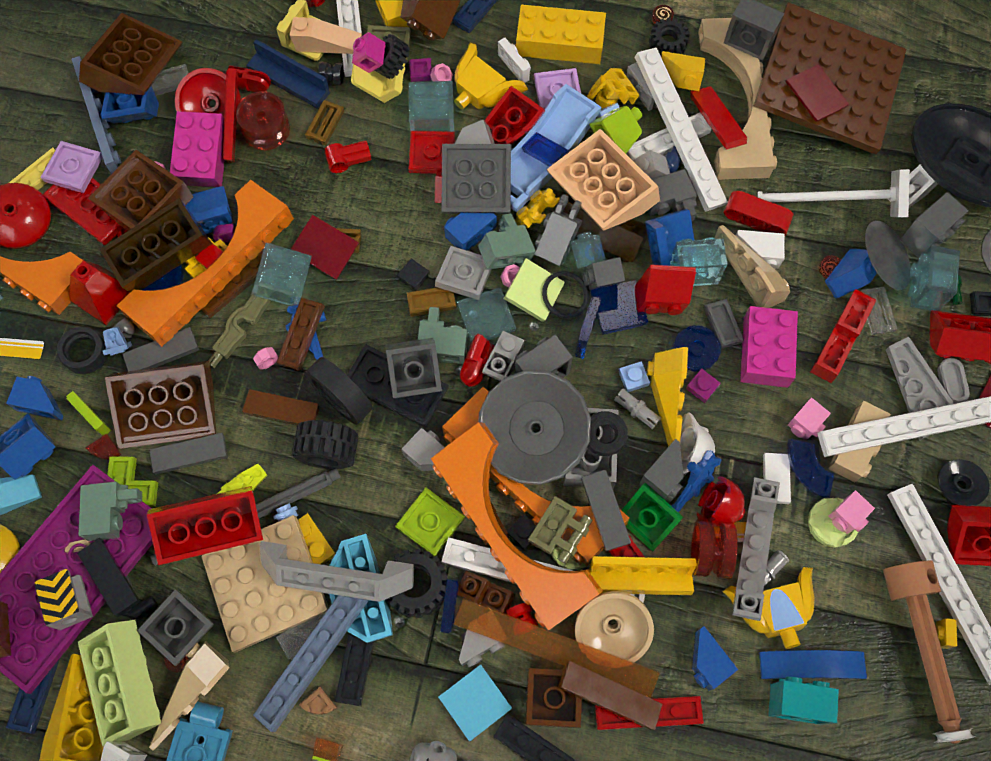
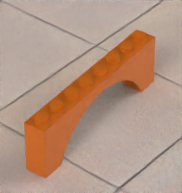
M252 180L235 194L238 205V221L235 233L222 255L207 270L195 278L171 288L155 291L134 289L117 305L131 322L161 347L170 341L185 324L189 323L195 314L204 308L218 292L223 290L225 285L238 275L251 260L255 259L294 220L286 204Z
M72 252L53 259L35 262L15 261L0 256V275L4 277L2 279L4 283L12 289L16 286L20 288V293L30 301L33 298L38 300L37 305L48 313L52 310L60 315L71 303L70 274L83 260Z
M482 387L442 426L443 438L448 444L478 423L479 411L489 393L486 388ZM491 465L489 479L492 478L497 483L496 488L504 496L509 494L515 500L514 504L521 512L525 513L527 511L533 516L532 521L537 526L552 501L538 496L523 484L499 474ZM573 506L577 509L573 519L580 522L583 515L592 519L588 527V534L586 537H582L576 547L578 550L574 557L571 556L579 565L584 563L588 566L593 556H598L604 549V545L591 507ZM620 510L623 521L626 526L629 521V517L622 510ZM567 527L561 538L568 542L574 531Z
M478 422L430 458L434 463L432 467L440 478L443 477L448 483L447 490L452 497L459 499L463 505L461 510L468 519L472 518L477 526L475 530L479 537L484 541L487 540L491 546L490 552L496 561H501L505 566L507 578L513 584L516 583L521 590L519 594L522 600L527 605L531 604L536 612L534 615L538 623L542 627L546 626L549 631L602 593L603 590L589 570L565 571L544 566L519 551L506 537L496 520L489 496V472L499 443L486 424Z

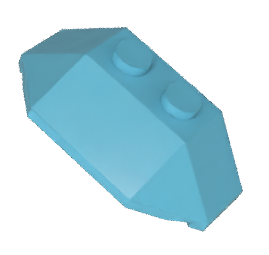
M367 534L341 541L339 549L329 565L380 574L379 566ZM329 594L331 603L334 602L338 595ZM387 599L380 602L369 600L347 632L367 643L392 636L391 613Z

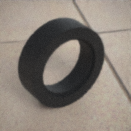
M320 357L304 373L317 392L351 423L358 425L373 410L371 402L361 389L328 359Z

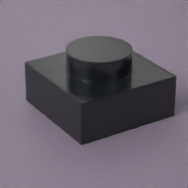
M523 514L507 532L525 550L531 544L528 542V539L536 525Z

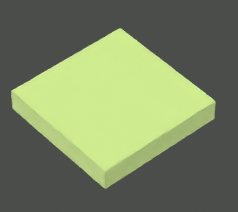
M527 258L524 259L503 299L544 322L550 311L543 301L542 288L551 273ZM558 277L554 278L547 288V297L552 307L565 283Z

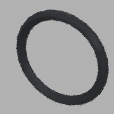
M558 271L551 274L544 282L542 288L543 301L551 313L560 318L568 319L579 316L587 307L589 300L587 286H585L584 281L578 275L572 272ZM569 276L581 285L584 301L576 312L570 314L561 313L555 310L549 303L547 288L554 278Z

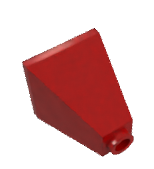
M83 260L70 274V301L104 325H107L119 312L120 309L117 305L130 292L121 287L113 273L101 265Z

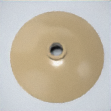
M618 591L601 593L586 603L580 609L575 622V637L580 650L588 659L605 667H623L639 660L649 649L654 635L653 620L647 607L638 598ZM612 619L617 621L614 625H610L608 622Z

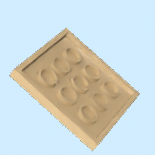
M290 516L261 529L263 536L261 541L287 545L288 560L313 563L296 516ZM261 541L201 556L232 652L243 650L318 617L329 609L325 595L322 592L276 585L261 565Z

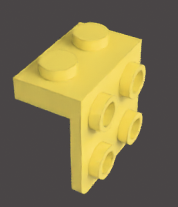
M297 0L294 5H291L288 14L277 26L281 46L295 52L297 51L290 38L293 17L315 18L309 14L305 0ZM297 52L314 61H318L324 54L320 52Z
M353 64L351 82L356 87L386 103L401 94L405 67L402 71L399 70L397 76L395 75L394 78L388 79L376 71L368 73Z

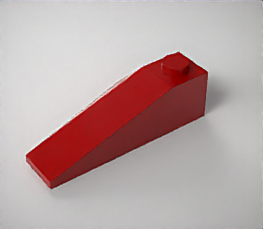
M510 86L484 121L490 128L495 144H511L534 127L544 114L545 109L513 86Z

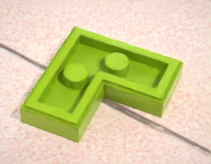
M109 457L107 475L120 485H127L128 489H139L142 491V501L149 507H156L158 482L134 481L137 459L135 457Z

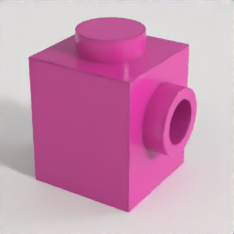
M369 32L358 37L353 44L352 63L371 73L383 65L386 43Z

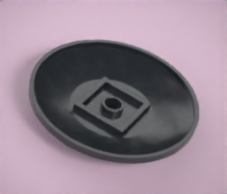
M956 103L940 104L924 111L916 120L911 132L912 148L923 169L940 186L957 197L977 205L991 207V113L974 106Z

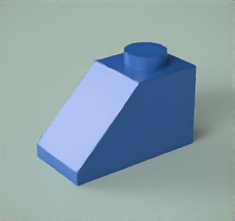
M460 213L446 222L444 226L445 238L455 247L469 251L483 239L486 233L493 231L497 227V216L494 213Z
M849 249L825 280L835 298L842 297L855 289L869 284L876 276L877 272L870 261L867 250Z
M27 376V379L16 377L6 404L19 412L62 421L63 414L50 390L42 384L41 379L33 376Z
M705 626L695 632L692 670L695 672L694 679L703 689L707 688L710 691L719 686L738 669Z

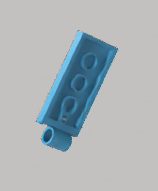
M197 701L191 710L190 722L187 719L180 718L166 761H224L233 732L230 729H218L223 717L224 708ZM201 736L204 737V742L202 744L199 743V738Z

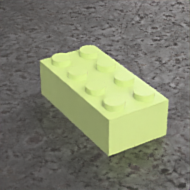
M135 620L108 623L78 641L102 746L107 741L122 742L130 740L161 724L160 712L156 704L153 684L149 677L146 657L143 653L140 633L137 631Z

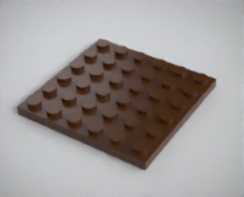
M788 2L784 9V16L777 31L753 106L870 153L877 154L881 149L907 49ZM819 64L849 103V106L815 122L785 81Z

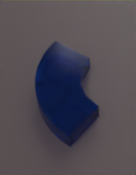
M788 439V459L797 479L811 492L821 497L830 498L834 474L825 470L819 464L815 455V444Z

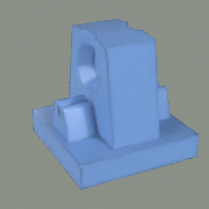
M119 326L103 331L106 347L103 350L104 355L110 354L111 356L125 352L132 346L131 341L127 342Z

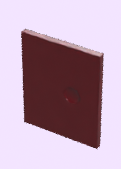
M819 64L785 81L815 122L849 106V103Z
M312 214L290 252L337 280L359 245V242Z

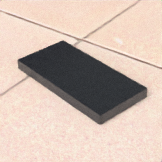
M365 344L347 374L369 400L425 428L428 426L449 389V385L441 381L442 391L393 398L387 355Z

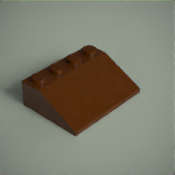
M121 13L80 61L79 82L100 92L145 95L181 47L182 41Z
M209 361L119 372L105 377L118 449L196 439L216 434L214 390Z

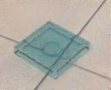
M501 287L482 293L479 300L469 297L457 301V306L471 343L477 334H481L487 340L499 337L502 331L507 333L516 331L507 302L503 299L504 295Z

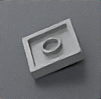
M450 246L435 280V287L479 300L491 269L487 270L482 255Z

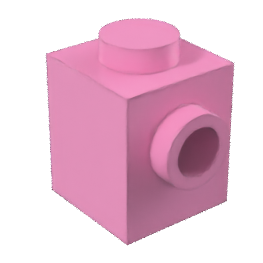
M811 397L789 422L788 426L797 437L808 440L812 435L817 437V433L824 430L826 426L822 423L831 413Z
M855 490L828 517L832 519L833 525L838 530L846 534L853 530L859 532L867 525L869 521L866 517L875 508Z

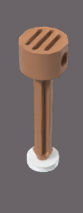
M933 560L913 562L883 569L891 601L902 599L907 601L939 720L937 722L944 729V731L932 733L937 736V741L934 743L950 742L957 744L961 740L976 737L971 735L970 731L973 728H960L959 724L962 718L959 715L927 595L941 592Z

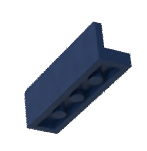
M255 40L253 44L256 54L248 62L247 68L266 73L272 84L318 109L330 94L327 79L266 44Z

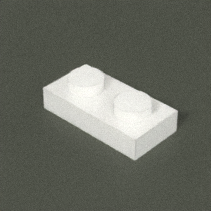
M506 38L498 41V56L518 80L524 83L529 81L531 69L529 62L519 55L515 45L510 44Z

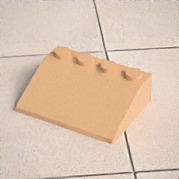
M601 129L547 169V172L575 201L582 202L581 208L603 231L644 214L660 201L658 185Z

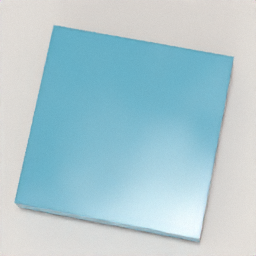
M479 665L439 696V699L469 742L512 709L482 665Z

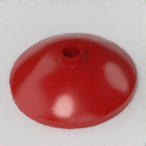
M200 68L188 73L181 80L176 90V111L222 114L225 118L226 74L212 68ZM239 90L237 94L236 122L239 118L242 105ZM214 99L216 105L212 108L210 101Z
M7 183L0 185V246L18 249L36 243L47 232L51 222V209L46 198L36 188L27 184ZM8 208H14L12 212L7 213Z

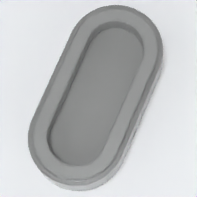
M955 358L943 360L937 368L939 382L954 404L965 402L969 398L970 391L964 366Z

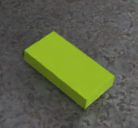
M74 391L66 396V399L102 436H106L112 431Z

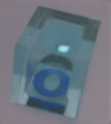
M591 232L577 235V240L571 241L577 269L606 260L599 235H591Z

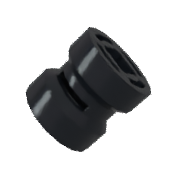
M320 61L318 74L324 76L327 79V83L333 82L335 85H342L344 79L343 63H334L332 66L328 62Z

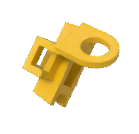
M610 68L596 81L589 91L587 98L592 100L600 90H605L608 94L606 96L607 99H619L623 104H626L629 100L631 104H634L639 94L622 69Z

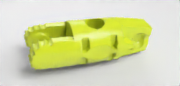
M256 464L222 486L221 491L217 494L252 486L254 491L267 477V474L259 464Z

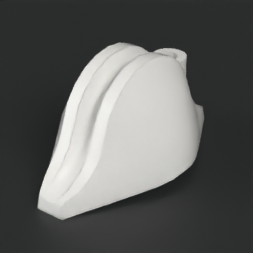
M689 412L683 417L680 437L683 474L689 472L687 469L688 463L695 462L697 464L700 462L707 450H712L715 454V444L708 433V429L700 426Z

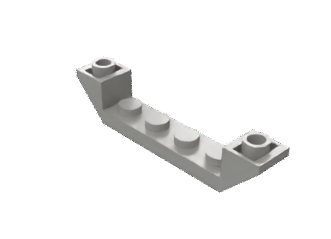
M754 477L734 597V616L757 621L761 620L764 600L763 589L780 482Z
M265 541L260 543L261 565L278 586L380 602L411 589L414 584V564L387 561L383 574L288 560L287 545Z

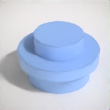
M290 503L277 508V514L273 516L274 520L277 519L279 522L293 515L297 517V506L291 507Z

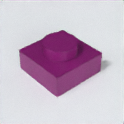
M701 369L687 385L686 389L706 403L721 383Z

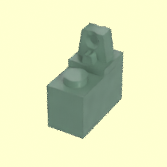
M512 214L502 215V218L499 220V232L490 231L486 233L478 245L487 270L503 268L513 264L521 265L524 259L531 260L536 253L525 225H517Z
M430 307L428 320L423 319L420 321L418 340L434 339L438 362L464 364L468 339L467 329H463L460 326L444 327V321H439V308Z
M118 482L81 485L79 536L87 541H96L98 538L103 540L119 538L120 530L123 527V519L120 513H125L128 504L142 502V491L137 488L128 489L127 485H120Z

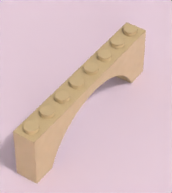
M731 18L702 19L698 31L700 50L717 57L736 74L745 90L748 101V120L742 130L747 136V144L727 150L724 146L718 149L714 160L717 180L770 178L773 169H776L777 158L775 155L773 156L772 151L774 148V138L770 136L771 118L767 116V111L753 106L762 80L763 63L759 62V59L724 44Z

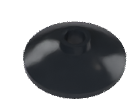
M963 459L952 460L941 468L938 475L940 490L948 500L956 505L976 506L982 503L988 496L990 489L989 480L985 472L973 462ZM957 483H960L963 486V489L960 488Z

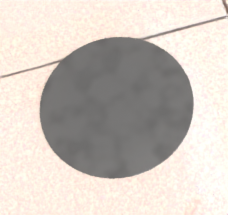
M873 221L868 225L865 233L866 249L870 261L877 274L887 285L897 290L905 289L911 279V266L906 249L891 227L881 221Z

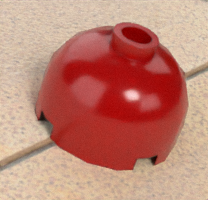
M720 476L717 477L720 481L717 483L711 482L704 490L698 506L703 507L701 514L697 512V518L709 526L726 528L742 519L745 513L744 494L738 485Z

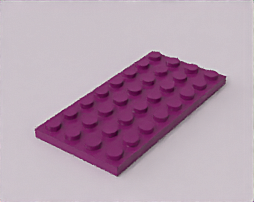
M94 465L89 468L0 573V601L8 604L11 656L0 658V672L28 694L35 690L106 602L77 554L78 552H73L77 547L85 548L87 546L78 543L70 548L68 554L65 552V548L70 542L85 540L79 536L81 485L116 482ZM143 501L128 504L125 513H120L123 519V527L120 530L119 538L104 540L125 577L153 544L146 515L148 510L152 508ZM67 569L70 571L71 577L76 575L82 576L93 617L58 630L45 626L35 582Z

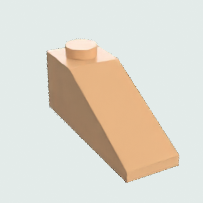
M293 17L290 38L297 52L353 54L354 41L362 36L359 32L316 18Z

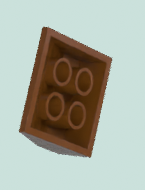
M135 150L92 193L89 199L128 232L178 198L187 205L193 198V195L182 180L138 150Z

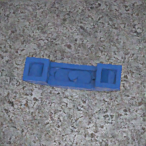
M833 650L759 652L761 679H786V677L867 679L864 652Z

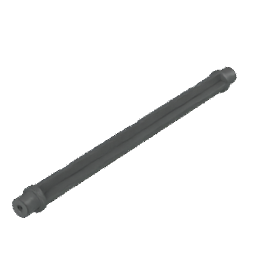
M337 468L329 472L326 470L299 485H295L257 503L258 517L261 518L276 511L279 507L288 503L291 504L333 484V481L341 478ZM156 554L151 555L153 564L157 566Z

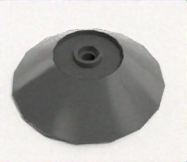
M525 370L505 377L488 393L479 411L478 422L485 423L499 443L491 465L499 474L517 483L542 485L563 478L580 463L590 442L591 417L584 397L569 380L550 371ZM535 424L541 426L540 431L537 433L533 431V425Z

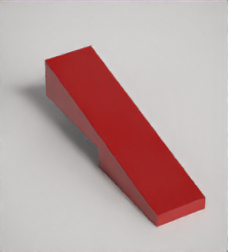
M857 289L853 291L810 371L811 373L830 383L835 380L856 338L860 335L876 299Z

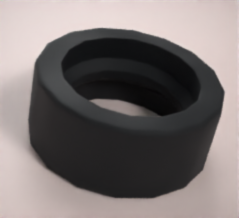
M80 326L72 328L64 333L58 342V358L63 365L76 374H88L96 371L104 364L107 355L103 354V350L106 349L104 339L97 331L89 327ZM83 339L93 340L96 347L90 358L79 363L71 360L69 355L75 343Z

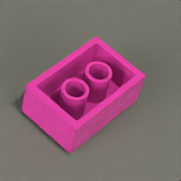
M177 111L170 173L182 180L186 186H222L225 162L223 159L225 118L222 114Z
M749 307L743 322L744 341L742 343L740 382L786 388L790 386L796 377L798 311Z

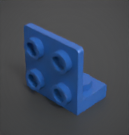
M223 186L192 194L193 198L186 207L206 234L214 232V228L218 225H234Z
M684 209L645 221L653 265L671 266L670 261L696 252L690 210Z

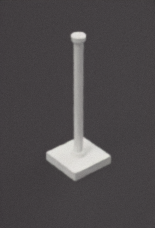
M910 169L892 171L891 187L887 190L767 194L759 191L757 192V197L769 202L889 199L891 201L890 217H908Z

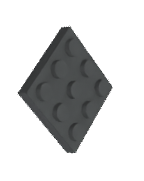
M442 144V214H510L511 144Z

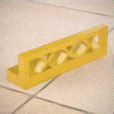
M593 556L588 570L603 590L602 593L618 591L628 594L692 595L694 592L692 574L697 563L696 559Z

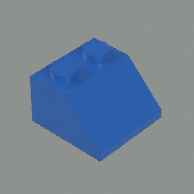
M152 86L145 95L106 92L100 116L103 120L111 123H128L133 120L151 119L157 117L159 102Z
M29 413L0 436V467L14 480L20 476H26L33 469L35 463L40 459L45 460L55 448L52 439Z

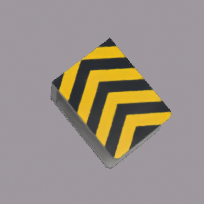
M64 569L35 582L45 626L62 630L93 617L82 576L76 575L71 577L70 571Z

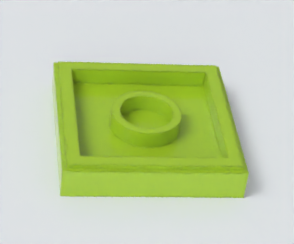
M426 487L395 527L435 557L447 543L448 537L451 538L464 521L465 516Z

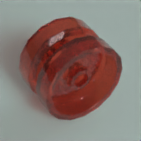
M259 91L247 95L238 104L236 110L237 122L244 139L250 146L259 150H270L277 148L286 141L290 133V124L284 104L278 96L270 92Z
M697 519L695 521L691 541V558L696 559L697 566L693 576L707 577L713 570L716 578L731 579L733 577L738 541L736 526L733 522L720 521L716 528H714L710 520Z

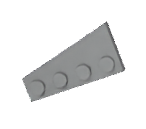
M909 337L886 349L909 413L954 404ZM928 436L918 437L919 441Z

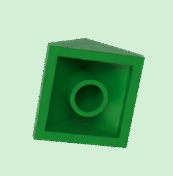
M646 483L641 486L622 509L629 517L626 527L652 552L684 518Z

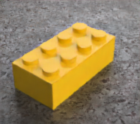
M521 5L516 38L518 53L521 57L600 64L606 13Z

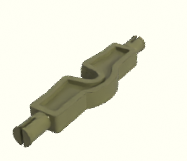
M269 280L262 291L257 289L243 307L238 308L230 315L226 323V330L212 347L215 352L208 360L210 367L215 369L223 357L228 359L246 338L247 333L239 327V323L245 321L252 325L257 324L264 310L271 302L270 295L277 287L276 283Z

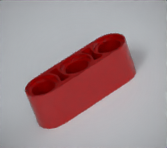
M733 191L724 210V215L730 220L762 232L784 234V237L788 232L794 215L791 210L742 191Z

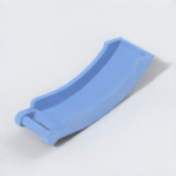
M567 84L553 95L544 114L511 151V192L519 196L515 198L511 195V209L515 212H518L536 191L541 190L549 182L552 176L547 172V169L579 145L590 128L589 123L596 119L602 108Z

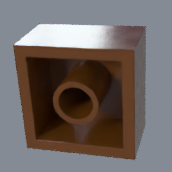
M528 669L525 725L581 728L582 698L558 688L563 670Z

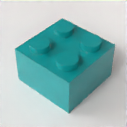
M786 677V679H779V682L770 685L768 717L818 725L837 723L839 689L830 688V683L813 681V683L803 684L802 678Z

